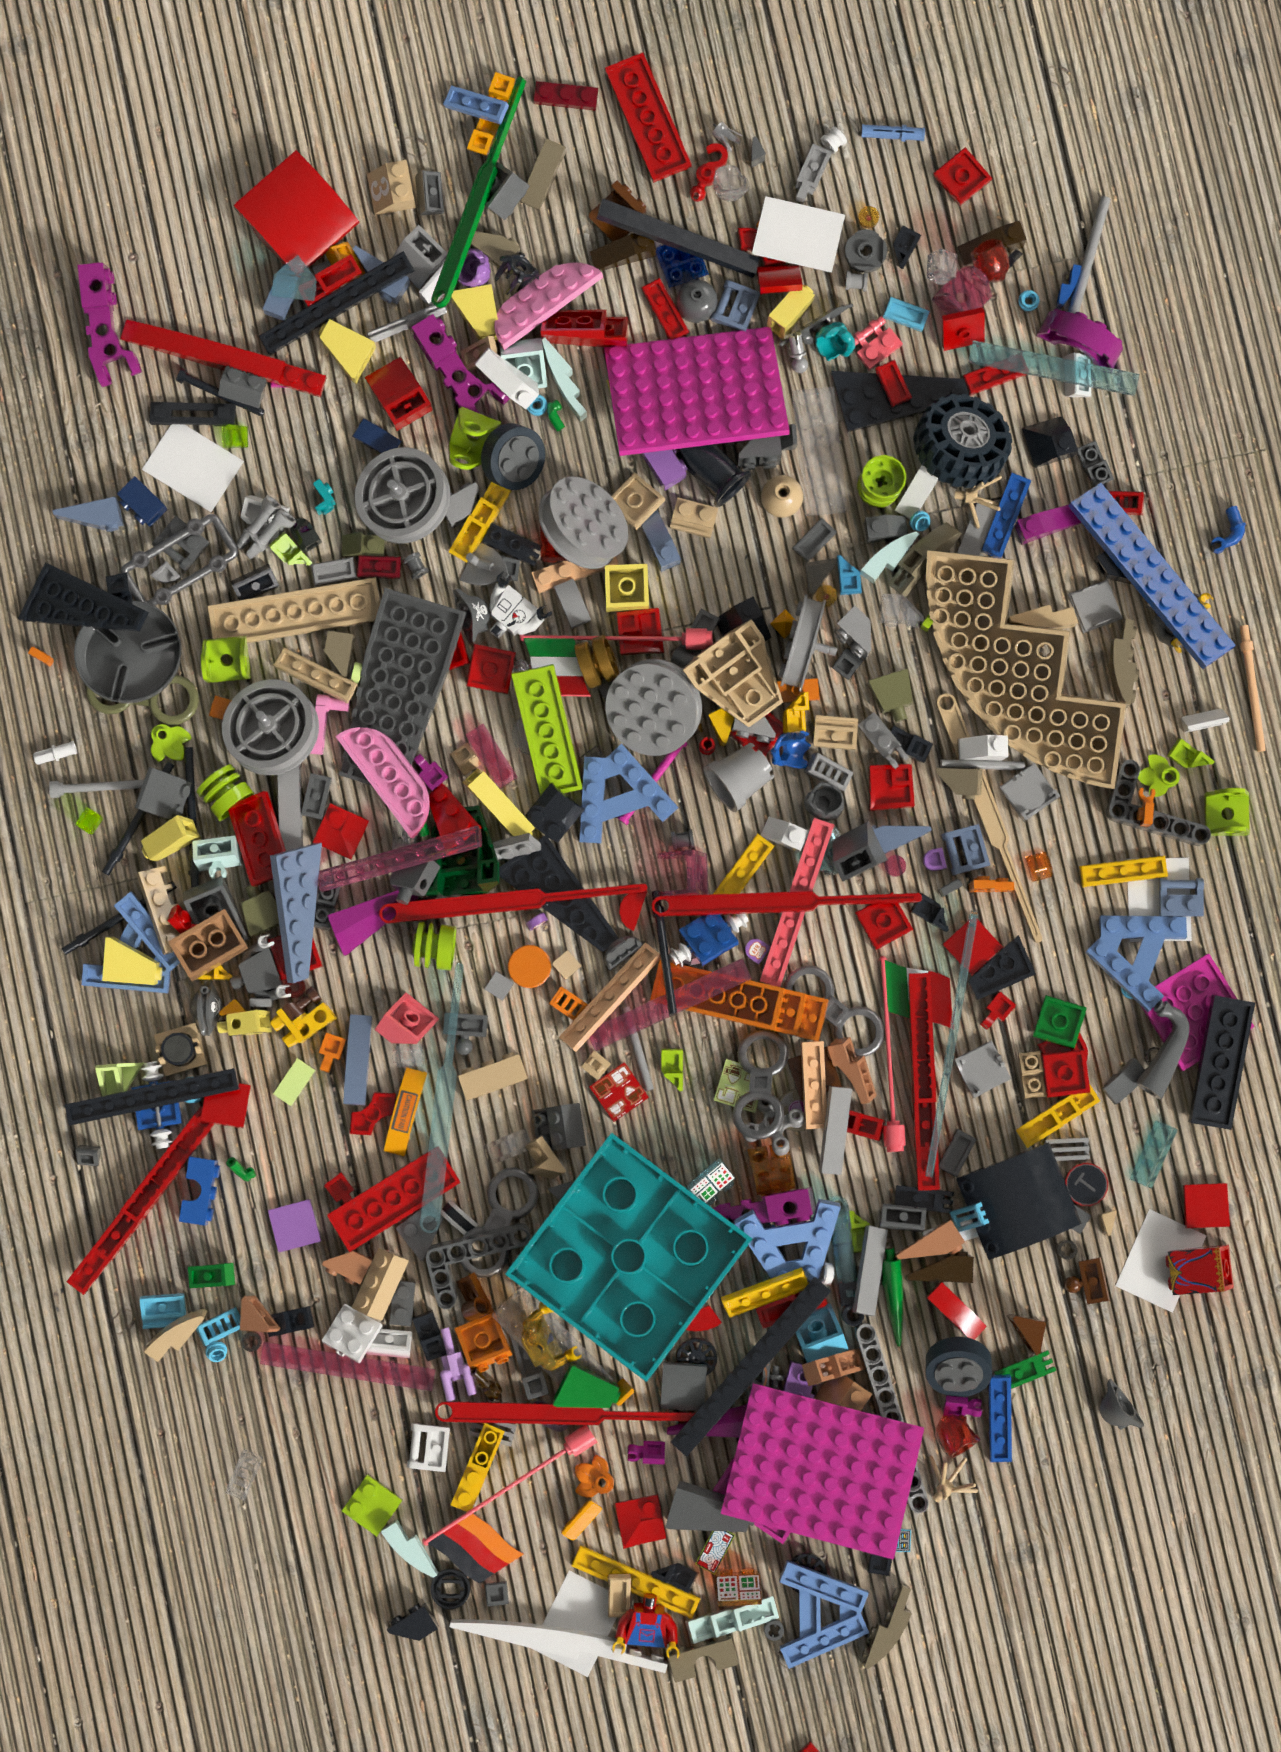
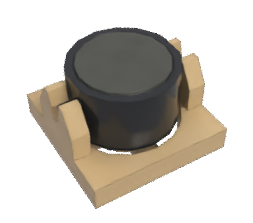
M196 1023L154 1035L158 1061L162 1065L166 1077L208 1064Z

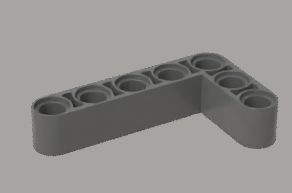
M1126 760L1118 767L1115 789L1111 790L1106 808V816L1109 820L1194 846H1201L1210 840L1211 832L1207 826L1155 810L1153 812V822L1155 818H1159L1163 822V827L1158 829L1154 826V823L1149 827L1140 826V823L1133 819V813L1138 812V808H1141V806L1131 804L1140 773V766L1134 760ZM1128 765L1133 768L1132 776L1125 774L1124 766ZM1119 786L1127 788V796L1119 794ZM1113 806H1118L1121 808V816H1115L1113 814ZM1175 824L1183 827L1182 835H1178L1174 831ZM1196 830H1200L1204 834L1203 841L1195 838Z
M518 1223L431 1245L426 1254V1263L438 1306L442 1309H450L456 1302L457 1292L450 1264L525 1246L530 1240V1228L524 1223ZM522 1230L527 1236L524 1239H517L515 1232ZM500 1235L506 1241L504 1244L498 1245L494 1242V1237ZM475 1241H481L484 1244V1248L477 1250L472 1244ZM454 1246H460L463 1249V1253L455 1255L451 1249ZM433 1251H438L441 1253L442 1258L433 1260L430 1254ZM443 1272L447 1275V1279L439 1281L435 1275ZM449 1293L453 1299L445 1302L442 1300L441 1295Z

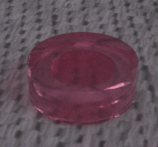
M899 855L890 856L885 862V871L892 877L901 876L906 870V862Z

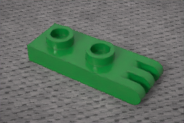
M1045 1350L1037 1356H1030L993 1372L995 1375L1010 1374L1011 1389L1053 1373L1056 1371V1368L1052 1366L1046 1369V1365L1053 1363V1360L1049 1358L1043 1361L1042 1357L1050 1354L1049 1350Z

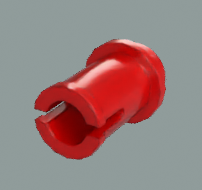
M705 737L700 741L699 750L702 754L710 755L715 751L716 745L712 738ZM708 743L711 747L706 749L704 744Z

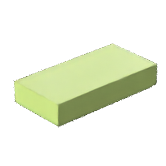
M297 1058L273 1095L292 1106L316 1070Z

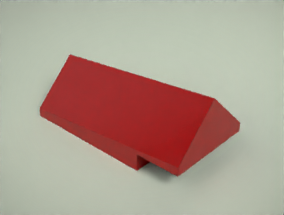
M607 309L558 310L542 322L541 337L542 339L546 338L551 344L603 348L611 346L627 347L628 317H607Z

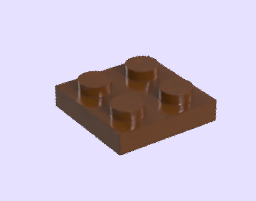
M827 1046L824 1047L826 1093L829 1092V1086L842 1087L836 1068L833 1067L832 1060L828 1057ZM801 1055L788 1059L787 1064L800 1101H803Z

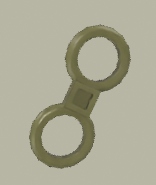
M175 675L170 684L184 686L190 695V703L188 708L177 716L166 715L160 710L158 706L159 694L138 703L105 705L86 686V696L90 705L101 713L118 714L126 710L131 704L150 707L152 714L160 722L168 725H179L188 721L195 714L199 705V694L195 685L188 678L180 675Z

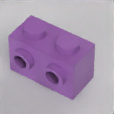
M675 449L642 453V457L664 491L686 478L685 471L688 469L683 460H678L675 456Z
M790 1361L783 1391L813 1399L814 1395L811 1394V1390L817 1384L808 1386L807 1380L804 1377L803 1364Z

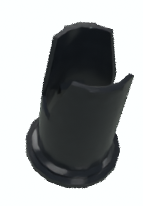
M716 444L680 448L681 451L676 454L679 459L683 460L688 471L714 497V506L716 508L731 500L751 477L749 470L741 471Z

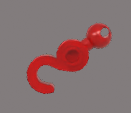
M713 143L706 147L707 154L717 152L721 155V159L702 164L697 169L696 180L698 184L693 186L689 192L691 199L695 202H700L705 198V187L715 183L717 170L723 168L727 163L728 152L721 144Z

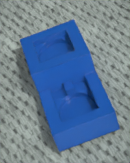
M1073 264L1068 284L1062 283L1059 288L1056 309L1061 310L1070 298L1079 279L1082 266Z

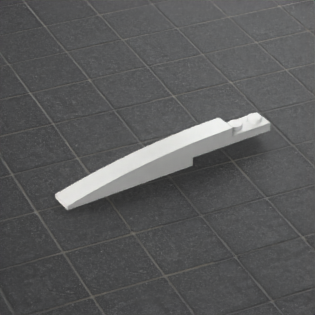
M452 1619L449 1626L454 1629L578 1660L581 1651L666 1673L668 1665L667 1660H664V1656L654 1653L651 1656L642 1654L643 1651L635 1648H630V1651L625 1650L621 1655L622 1647L618 1644L615 1645L613 1653L611 1647L617 1641L616 1638L579 1630L531 1623L474 1619Z

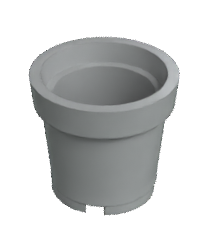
M748 743L720 761L715 760L703 768L711 788L722 803L732 812L740 810L746 804L748 798L774 778V774L770 775L769 773L772 771L770 763L760 750L755 751L752 749L755 746L752 743Z

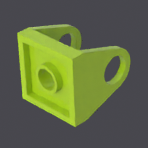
M461 406L448 445L449 462L453 466L465 470L481 465L483 445L490 433L499 427L501 422ZM456 458L463 459V460L467 461L468 464L460 463V462L456 461L455 459H456Z
M246 636L203 640L201 669L204 681L213 683L251 679ZM229 654L232 656L233 662L229 665L224 664L221 656Z
M1224 788L1204 793L1205 826L1210 829L1211 836L1250 835L1249 792L1246 789ZM1224 808L1232 811V818L1230 820L1222 817L1221 813Z

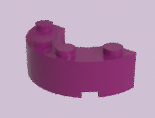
M1054 309L1047 313L1036 335L1037 337L1053 345L1066 344L1077 348L1087 354L1092 359L1093 364L1112 373L1123 351L1122 340L1107 330V326L1104 323L1087 319L1088 317L1081 312L1074 314Z

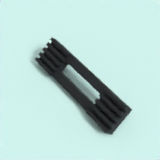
M150 402L149 422L151 425L180 424L235 427L236 405L222 403ZM173 410L213 411V417H172Z

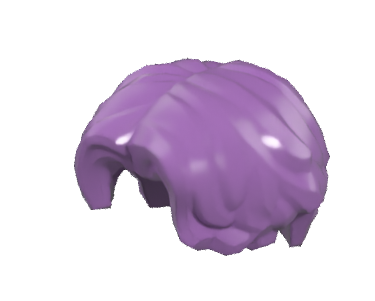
M472 248L468 250L469 255L466 257L459 275V283L468 288L483 286L490 279L491 273L487 255L478 249Z

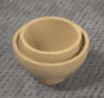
M786 475L775 476L768 480L762 489V505L768 513L775 517L785 518L792 516L802 505L803 490L794 478ZM785 490L787 495L782 497L779 495V491Z

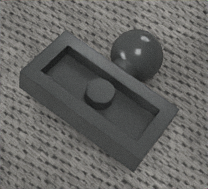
M445 1013L443 1034L459 1035L460 1039L456 1042L455 1046L456 1051L461 1055H467L473 1048L469 1036L487 1037L488 1015Z

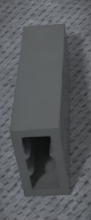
M679 1481L665 1528L675 1530L747 1532L748 1526H753L754 1523L721 1514L725 1498L724 1494Z

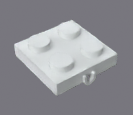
M344 1303L323 1337L322 1342L335 1349L336 1353L344 1357L345 1355L360 1363L382 1328V1324Z

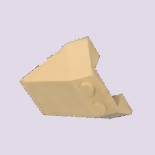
M752 619L725 634L694 657L682 670L694 688L747 727H751L783 703L777 680L771 667V660L767 654L764 637Z

